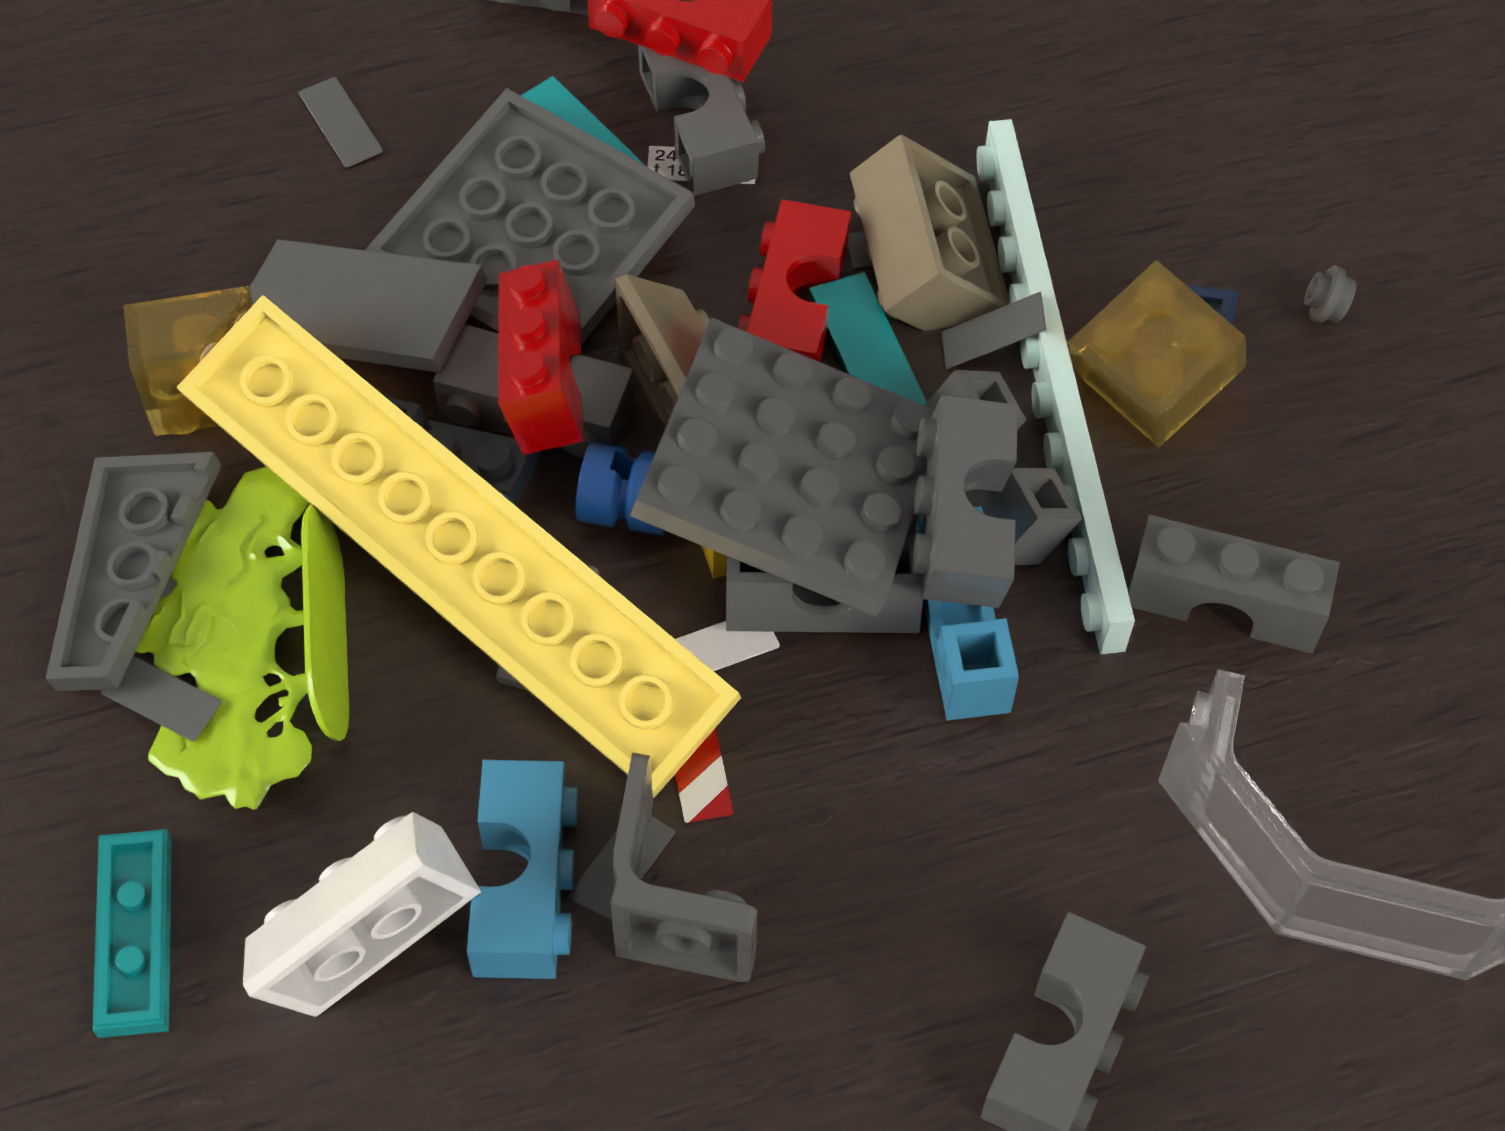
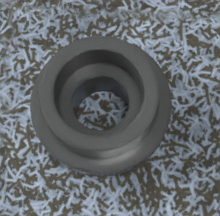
M1333 265L1325 274L1322 272L1316 273L1311 280L1304 298V304L1310 307V320L1319 324L1324 323L1326 320L1337 324L1346 315L1353 301L1357 282L1355 279L1346 276L1344 268Z

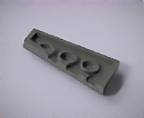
M214 452L95 458L46 674V680L56 691L118 689L222 467Z

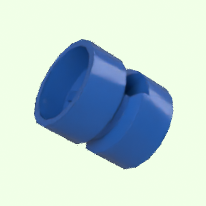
M592 441L585 452L578 481L575 510L578 522L613 527L619 520H625L630 531L665 537L667 531L630 516L656 452L644 450L637 458H631L626 447Z

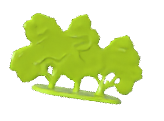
M268 467L245 472L223 508L216 509L211 501H205L170 576L176 582V586L169 595L159 599L136 649V652L140 654L151 652L154 655V665L174 677L186 673L192 674L196 679L198 689L222 701L195 741H190L161 725L148 753V760L165 775L179 777L184 789L194 793L199 799L225 795L231 806L235 809L246 806L252 810L258 809L271 785L285 779L298 777L310 763L312 745L305 732L295 728L290 722L298 703L307 693L316 722L327 737L334 741H341L346 737L349 728L345 579L338 537L333 523L313 504L308 506V501ZM306 509L302 518V547H300L290 539L294 522ZM270 546L282 547L284 556L267 558L264 553ZM302 565L303 610L295 611L290 606V599L281 588L283 577ZM304 625L305 673L292 676L282 670L276 663L275 643L277 637L285 629ZM268 673L276 674L281 678V682L269 687L263 677ZM286 689L289 692L288 696L279 698V706L282 708L264 722H257L255 712L259 705L269 695ZM284 721L282 734L277 737H268L267 731L275 723Z

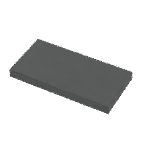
M277 239L227 325L226 331L229 332L234 326V322L239 314L244 311L247 312L264 295L338 358L440 373L488 278L482 265Z

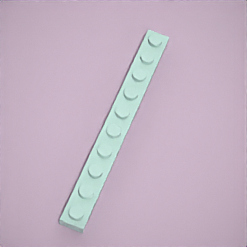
M1012 119L989 121L986 145L978 146L977 170L980 180H988L991 189L987 195L988 218L991 226L1000 227L1002 237H999L998 240L999 265L1003 273L1010 272L1013 283L1009 287V304L1040 291L1042 294L1047 330L1020 340V352L1024 368H1033L1036 380L1032 384V405L1035 417L1037 419H1045L1048 433L1044 434L1043 440L1047 468L1057 469L1058 476L1083 517L1072 529L1073 538L1069 539L1068 558L1073 576H1082L1085 593L1081 596L1083 625L1087 632L1095 631L1100 654L1125 652L1135 619Z

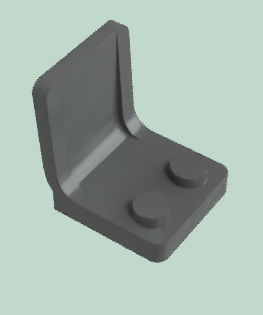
M633 752L613 852L615 888L611 900V914L616 957L737 982L750 981L756 956L758 916L756 908L746 904L743 898L730 892L715 890L709 891L705 895L651 885L640 879L653 812L651 757L650 755Z

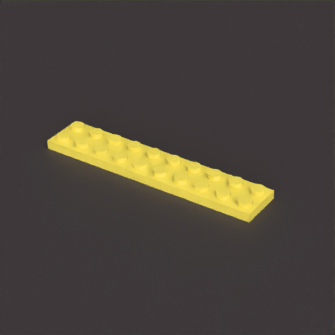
M264 295L258 299L176 387L187 399L306 501L313 504L327 519L626 775L629 772L633 752L650 755L653 798L657 796L741 699L739 692Z

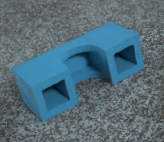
M982 506L974 507L979 512L983 513ZM918 514L915 534H924V515ZM923 599L946 720L1011 713L1019 673L1007 619H996L993 607Z
M482 761L478 827L483 850L512 851L523 856L529 863L523 874L509 884L494 887L478 886L481 893L471 900L467 955L473 977L556 979L557 955L570 954L571 913H560L561 890L574 889L575 849H564L565 827H577L579 788L567 786L564 762Z

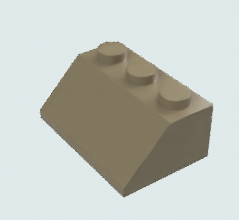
M902 134L849 172L856 196L854 206L861 217L867 240L865 246L866 253L873 264L879 287L877 297L881 307L890 317L900 319L922 331L954 327L1009 304L1008 291L1000 269L975 176Z
M625 274L615 278L619 351L628 367L633 369L634 378L665 431L710 319L703 309L695 311L684 290Z

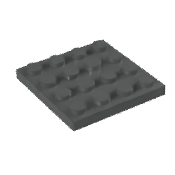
M506 88L365 250L482 265L488 280L466 323L472 327L498 334L499 273L515 270L525 265H536L558 259L580 311L582 345L616 303L615 278L625 274L637 277L695 207L694 193Z
M711 317L630 516L878 617L886 603L913 517L918 478L920 475H926V458L917 456V436L922 418L931 419L934 409Z

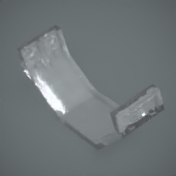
M1218 669L1209 694L1197 691L1190 721H1186V723L1179 722L1158 782L1276 934L1467 981L1505 962V898L1490 899L1330 861L1316 855L1307 847L1235 758L1233 740L1245 675Z

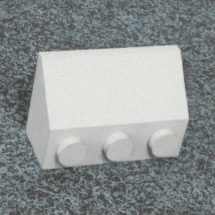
M414 812L407 816L397 817L384 824L376 832L374 841L355 856L339 860L326 868L319 877L320 882L301 897L286 901L272 909L264 919L265 924L245 938L243 986L249 997L317 1017L480 894L481 891L441 826Z

